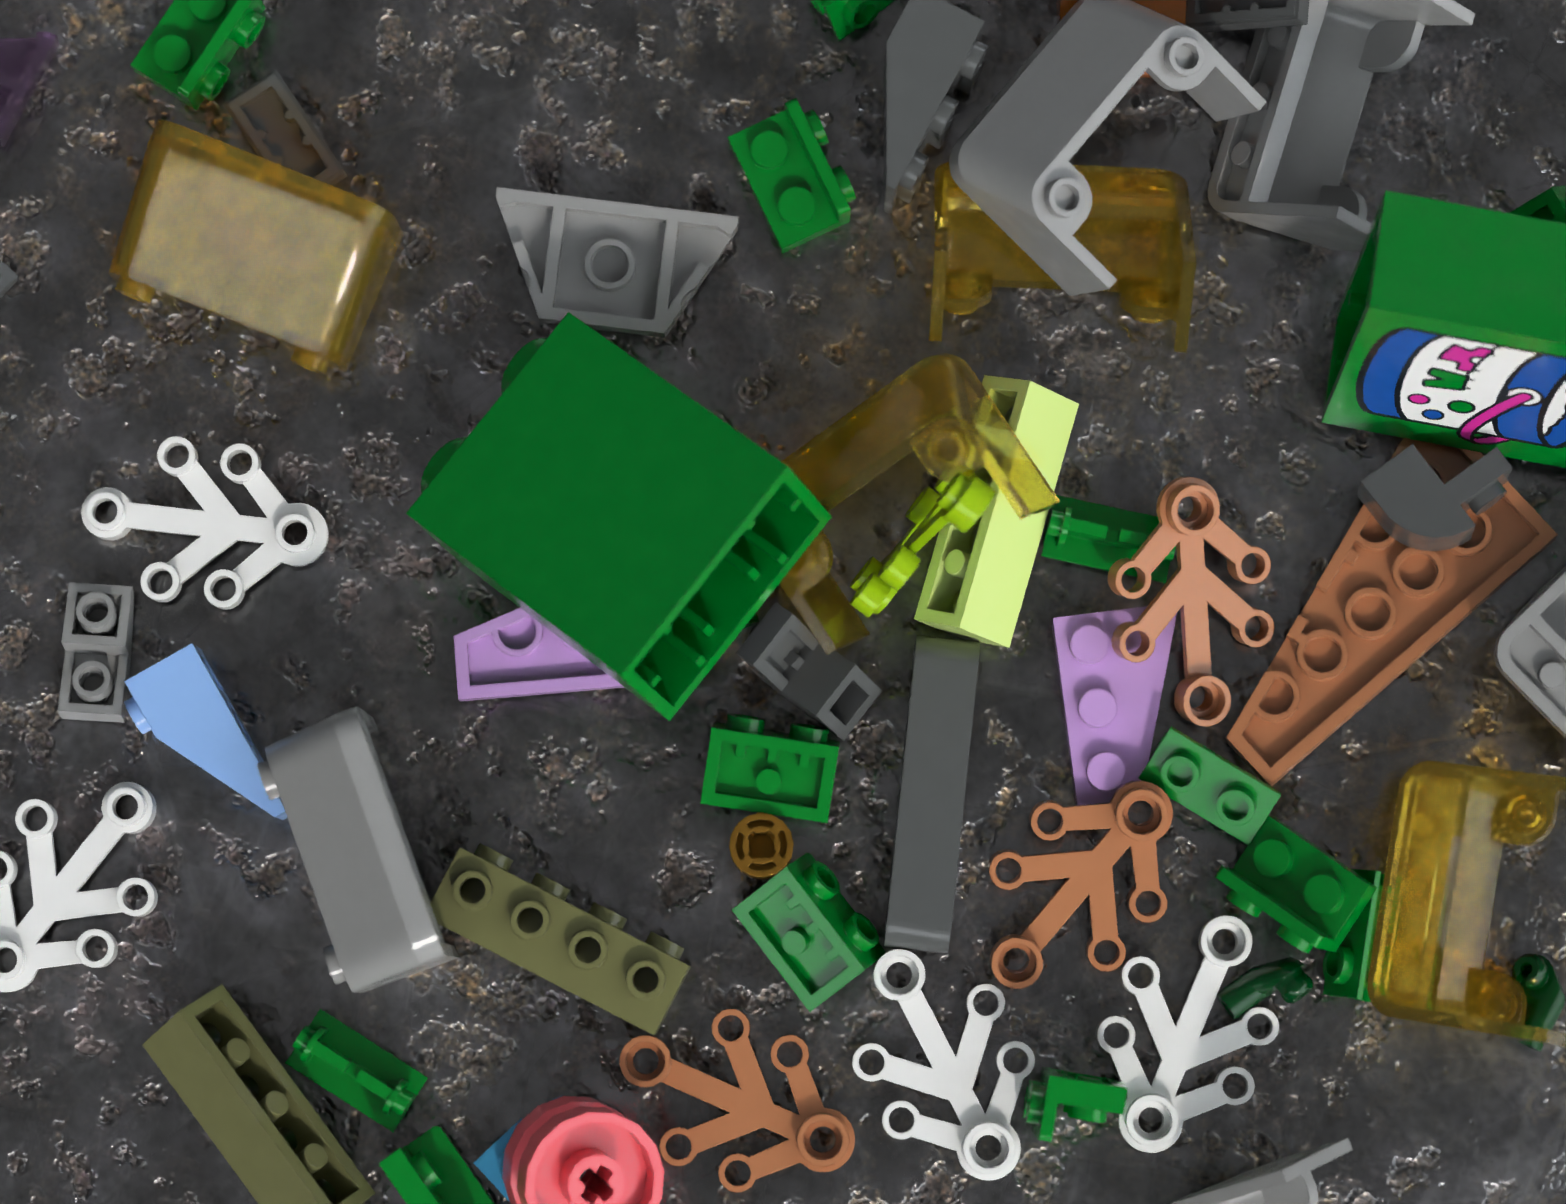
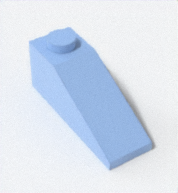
M191 643L124 681L133 696L124 701L125 707L143 735L152 730L157 739L275 818L280 820L287 818L281 798L269 799L257 766L258 763L264 760L201 648Z

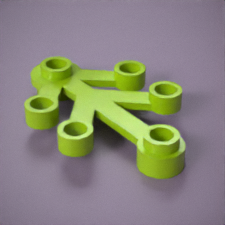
M958 457L953 460L936 482L935 490L927 486L912 503L905 517L912 521L913 525L891 553L881 562L872 556L856 574L849 586L856 591L850 601V605L867 618L873 613L878 615L919 565L921 559L916 556V553L948 522L965 533L985 511L996 491L975 475L976 471Z

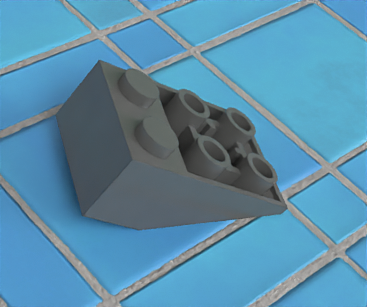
M909 0L886 42L883 70V211L891 215L900 199L909 204L912 202L927 173L925 167L929 157L924 153L929 144L940 149L956 118L954 113L959 104V101L954 99L958 90L966 94L970 93L986 61L983 58L989 45L981 42L985 21L945 0Z

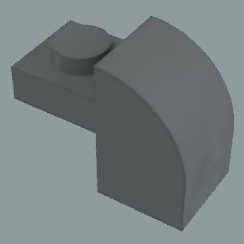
M1412 444L1361 480L1357 496L1379 525L1398 542L1423 551L1448 550L1464 544L1473 535L1476 524L1466 513L1467 510L1471 508L1475 515H1479L1505 496L1507 491L1502 485L1507 482L1512 466L1496 447L1444 484Z
M776 602L764 618L754 625L747 640L736 652L749 665L748 668L767 685L843 741L882 692L858 666L823 643L794 614Z

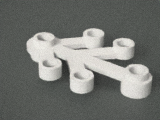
M180 436L169 437L160 444L157 451V460L163 470L180 479L204 511L132 503L131 499L123 492L111 487H103L91 492L84 500L81 509V516L85 527L92 534L103 540L121 539L131 529L199 537L167 563H152L143 571L140 580L142 590L148 597L157 602H168L176 598L184 582L237 541L260 543L262 545L232 571L226 569L216 570L205 581L204 593L211 604L224 610L235 608L242 602L245 591L281 563L295 567L308 565L316 561L323 554L329 540L328 525L321 513L305 503H288L262 471L259 455L253 448L242 443L233 444L225 449L220 459V466L228 479L237 484H244L267 518L240 515L198 462V452L194 445ZM175 446H184L189 452L188 461L181 467H170L167 462L168 452ZM238 453L249 454L252 459L250 470L243 475L233 474L230 470L231 459ZM105 501L114 502L117 506L115 519L109 523L98 522L96 518L97 507ZM296 522L304 524L307 528L306 539L298 545L288 544L285 540L286 528ZM159 571H167L172 576L171 588L162 594L154 593L150 583L152 577ZM223 578L232 579L236 585L233 597L226 601L217 600L214 595L215 584Z
M121 782L112 786L102 800L101 810L103 818L59 874H57L53 831L58 822L55 808L50 803L39 799L27 800L19 806L15 815V822L19 831L26 835L34 905L17 926L11 884L17 877L18 867L15 859L9 853L0 851V858L7 865V873L0 880V950L8 947L17 956V963L13 970L7 973L0 971V992H16L25 988L34 980L39 969L75 964L102 968L111 964L116 958L118 952L117 941L110 932L102 929L87 930L81 934L78 940L39 943L55 921L115 913L142 917L154 910L158 901L157 890L151 882L141 878L127 879L119 887L79 892L124 833L136 834L142 832L153 822L157 810L156 801L153 794L146 787L134 782ZM125 795H132L138 804L136 814L130 819H121L116 812L118 800ZM42 807L47 813V823L41 830L32 831L27 826L26 816L32 808ZM135 885L143 886L148 893L147 903L138 910L130 908L126 902L128 890ZM95 936L104 938L108 945L107 954L99 961L90 959L86 953L87 942Z
M1229 915L1218 916L1209 920L1202 927L1198 938V945L1204 957L1176 1025L1158 985L1160 970L1157 964L1150 958L1138 956L1127 960L1121 968V984L1129 993L1135 995L1161 1059L1151 1085L1132 1047L1135 1042L1136 1033L1129 1020L1121 1016H1109L1103 1019L1096 1028L1095 1038L1098 1046L1104 1052L1110 1054L1121 1083L1128 1088L1124 1114L1118 1115V1124L1126 1142L1139 1151L1156 1153L1168 1149L1179 1138L1183 1121L1224 1104H1244L1250 1100L1254 1093L1255 1083L1252 1075L1244 1068L1230 1066L1222 1069L1216 1075L1214 1083L1175 1096L1186 1070L1249 1044L1257 1046L1267 1045L1278 1035L1279 1021L1277 1016L1268 1008L1252 1007L1241 1015L1239 1021L1200 1036L1228 967L1242 963L1252 949L1251 931L1237 917ZM1220 929L1230 931L1235 938V947L1228 954L1218 953L1212 944L1214 934ZM1137 963L1145 964L1152 973L1149 985L1141 989L1134 987L1128 977L1129 970ZM1255 1014H1263L1270 1022L1269 1033L1261 1039L1252 1037L1247 1029L1249 1019ZM1115 1022L1122 1024L1127 1031L1126 1042L1118 1048L1110 1047L1104 1040V1030L1109 1024ZM1233 1073L1240 1074L1246 1083L1244 1093L1238 1098H1230L1223 1091L1224 1079ZM1149 1107L1157 1109L1162 1116L1160 1128L1151 1133L1143 1131L1138 1122L1140 1113Z
M895 949L885 953L879 958L874 967L873 979L875 986L884 997L898 1001L932 1068L889 1055L888 1051L879 1044L866 1043L857 1048L853 1054V1070L858 1077L868 1082L883 1079L949 1100L962 1126L920 1115L918 1109L912 1103L905 1100H897L887 1105L882 1113V1126L884 1130L895 1139L903 1140L914 1137L956 1151L959 1163L963 1169L977 1179L992 1181L1006 1176L1014 1169L1020 1157V1139L1017 1132L1010 1125V1120L1023 1079L1032 1072L1035 1065V1056L1032 1049L1020 1041L1007 1042L998 1049L995 1063L1000 1075L986 1113L973 1091V1085L993 1021L1001 1016L1005 1008L1003 993L992 984H979L969 991L966 997V1009L969 1014L955 1056L921 990L925 982V968L922 961L917 955L904 949ZM894 963H903L911 971V980L903 988L893 987L887 981V970ZM983 990L991 991L996 996L998 1002L996 1010L988 1016L977 1013L973 1005L974 997ZM1011 1048H1020L1027 1056V1065L1021 1072L1011 1073L1004 1067L1003 1056ZM870 1049L880 1052L884 1059L882 1070L874 1075L864 1073L859 1066L861 1054ZM904 1107L912 1112L914 1121L909 1130L896 1132L890 1127L889 1115L895 1108ZM992 1135L1000 1143V1152L992 1160H983L976 1153V1143L982 1136Z

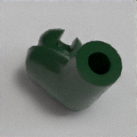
M1528 953L1518 957L1511 969L1512 978L1526 1008L1512 1038L1535 1051L1541 1052L1565 1006L1566 999L1556 971L1550 961L1544 956Z
M1287 957L1252 967L1219 991L1216 997L1229 1016L1236 1020L1277 989L1285 1002L1293 1004L1299 1001L1313 989V980L1303 971L1305 965L1295 958Z

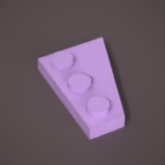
M1147 606L1052 618L1051 623L1075 805L1108 803L1121 786L1128 782L1140 780L1138 778L1149 762L1177 613L1155 640L1156 644L1152 655L1145 661L1137 663L1119 657L1112 648L1111 640L1113 632L1120 624L1128 621L1135 622ZM1138 631L1132 632L1126 639V649L1129 653H1132L1141 645V635Z
M521 608L453 636L458 700L460 702L625 688Z

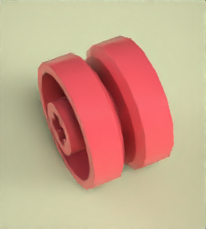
M562 1096L538 1105L517 1124L504 1150L502 1179L510 1204H660L663 1192L664 1169L656 1144L640 1125L625 1117L616 1109L591 1097ZM586 1170L585 1175L581 1179H579L581 1174Z

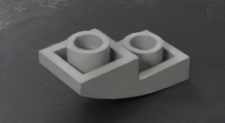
M69 582L61 640L65 649L57 710L61 719L125 723L126 707L124 701L128 698V687L124 681L130 677L134 617L133 586Z

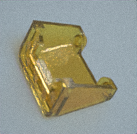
M158 119L146 148L108 274L118 281L115 287L117 292L136 301L150 305L154 295L162 298H167V295L282 341L285 346L294 350L290 361L305 369L326 375L330 366L346 373L404 234L395 216L373 202L187 127Z

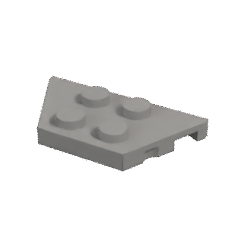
M501 187L496 189V199L540 323L558 325L569 312L592 329L666 338L738 231L739 216Z

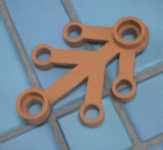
M1183 476L1172 480L1163 488L1156 504L1159 524L1131 559L1123 558L1113 563L1108 571V585L1119 596L1128 599L1142 597L1151 586V573L1175 546L1177 548L1178 568L1135 622H1124L1115 629L1111 643L1114 652L1119 657L1136 663L1145 661L1152 655L1157 637L1180 610L1185 678L1176 687L1174 705L1178 714L1183 719L1199 726L1209 727L1218 724L1226 717L1231 706V694L1229 688L1222 680L1212 676L1208 605L1231 624L1233 637L1238 642L1250 647L1257 648L1266 645L1273 637L1275 625L1270 614L1251 607L1205 566L1204 541L1227 558L1229 574L1235 580L1246 584L1254 585L1264 581L1270 572L1271 560L1264 549L1247 544L1219 519V499L1209 483L1200 478ZM1189 496L1193 502V511L1189 517L1181 519L1178 514L1179 503L1183 498ZM1253 553L1256 558V567L1251 574L1245 575L1241 568L1242 561L1246 555ZM1134 567L1137 572V582L1132 588L1125 590L1121 582L1122 575L1127 569ZM1257 616L1260 621V629L1254 637L1248 638L1245 632L1246 623L1250 618ZM1138 631L1141 635V645L1135 652L1129 653L1126 649V639L1132 632ZM1202 686L1205 692L1204 701L1200 706L1192 708L1189 701L1191 693L1195 688Z
M1137 780L1121 786L1108 803L1062 806L1053 800H1043L1032 808L1029 815L1030 826L1039 838L1046 841L1057 840L1066 831L1109 829L1093 849L1023 856L1015 850L1002 849L992 855L988 863L989 876L997 887L1004 890L1016 889L1024 882L1067 878L1020 935H1007L998 940L992 948L990 965L996 979L1001 984L1012 989H1022L1032 985L1039 978L1043 969L1041 951L1087 896L1089 897L1092 936L1086 943V956L1094 968L1103 972L1114 971L1123 964L1126 957V948L1118 936L1112 867L1129 847L1135 885L1130 889L1127 896V906L1137 920L1145 923L1155 922L1165 914L1168 902L1165 893L1159 885L1156 841L1165 835L1170 828L1173 808L1168 795L1159 786L1148 781ZM1136 801H1145L1151 806L1149 819L1140 824L1131 822L1128 817L1129 807ZM1054 809L1061 815L1060 825L1054 831L1046 832L1041 830L1037 824L1038 816L1044 810ZM1006 858L1016 860L1020 866L1018 875L1009 881L1002 880L996 875L998 863ZM1144 891L1155 892L1159 898L1157 908L1150 913L1139 912L1136 908V899ZM1103 940H1111L1117 945L1116 956L1108 962H1101L1094 956L1096 945ZM1013 948L1022 949L1027 953L1026 964L1018 970H1010L1003 963L1005 954Z
M725 1009L719 1012L712 1022V1034L715 1040L725 1047L740 1088L672 1059L667 1045L657 1037L650 1035L638 1036L631 1039L623 1047L619 1059L620 1069L624 1077L633 1085L652 1087L662 1082L729 1112L726 1115L690 1129L674 1127L665 1132L660 1140L659 1150L662 1158L670 1165H687L695 1158L697 1153L761 1128L788 1138V1140L750 1157L743 1153H733L723 1159L718 1170L719 1180L727 1190L740 1193L750 1189L757 1179L798 1163L816 1172L836 1170L843 1166L853 1153L855 1146L853 1127L841 1112L823 1106L807 1065L809 1059L808 1046L804 1040L796 1035H784L778 1038L772 1045L770 1055L773 1065L779 1071L786 1073L799 1115L773 1103L748 1038L750 1022L747 1016L737 1009ZM725 1016H737L742 1021L743 1033L737 1040L728 1041L720 1035L718 1026L721 1019ZM788 1041L797 1043L801 1047L803 1054L801 1061L792 1067L782 1065L777 1057L780 1045ZM643 1048L653 1050L659 1059L658 1067L649 1074L639 1072L634 1065L635 1054ZM827 1127L834 1132L835 1144L829 1151L819 1152L811 1146L810 1136L816 1128ZM675 1134L685 1135L691 1142V1152L683 1159H675L667 1152V1141ZM740 1160L749 1166L751 1174L746 1183L734 1185L727 1180L725 1169L732 1161Z

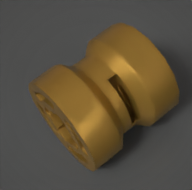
M765 813L749 815L738 822L731 833L729 843L732 860L740 872L750 878L762 880L774 877L788 866L792 859L794 847L791 831L786 824L776 816Z

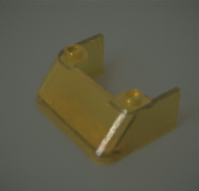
M949 162L938 166L934 174L929 279V341H942L944 310L957 315L974 313L978 308L987 305L991 301L993 286L1063 290L959 188L951 176ZM1073 165L1085 177L1092 192L1091 211L1073 236L1117 279L1110 289L1102 291L1118 292L1119 305L1137 321L1160 323L1166 319L1171 320L1174 352L1187 353L1196 271V254L1187 181L1179 174L1164 169Z
M947 353L929 356L920 360L782 460L827 511H830L912 451L915 452L931 475L943 481L950 482L959 472L968 478L985 466L1020 520L1046 511L1060 502L971 367L962 358ZM821 530L782 579L780 585L826 655H829L861 641L870 633L830 574L833 563V549L828 537Z
M1423 761L1407 770L1398 788L1367 981L1370 1001L1380 1013L1388 1017L1566 1048L1565 1033L1524 1025L1527 999L1524 989L1517 980L1505 973L1484 970L1503 844L1531 846L1543 841L1551 833L1556 823L1559 799L1566 800V777L1439 761Z

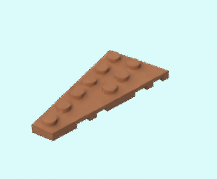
M1403 438L1390 460L1413 444L1445 484L1484 455L1481 452ZM1508 481L1502 485L1507 493L1492 507L1479 515H1475L1471 508L1466 511L1476 524L1471 539L1462 545L1442 551L1418 550L1398 542L1379 525L1363 504L1317 582L1303 610L1287 633L1267 671L1264 672L1226 737L1228 745L1261 781L1271 787L1556 540L1558 534Z

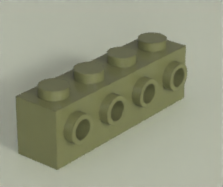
M481 843L478 844L474 854L459 847L430 903L439 925L652 1035L657 1034L691 966L679 960L685 948L650 931L645 942L623 932L622 930L628 920L625 917L595 902L591 905L588 913L565 902L570 889L537 872L531 884L508 872L514 860Z
M223 984L178 1011L142 1044L258 1204H363L375 1194L372 1187Z

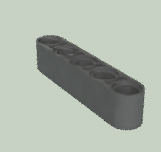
M916 635L885 922L884 947L948 954L979 664V641Z

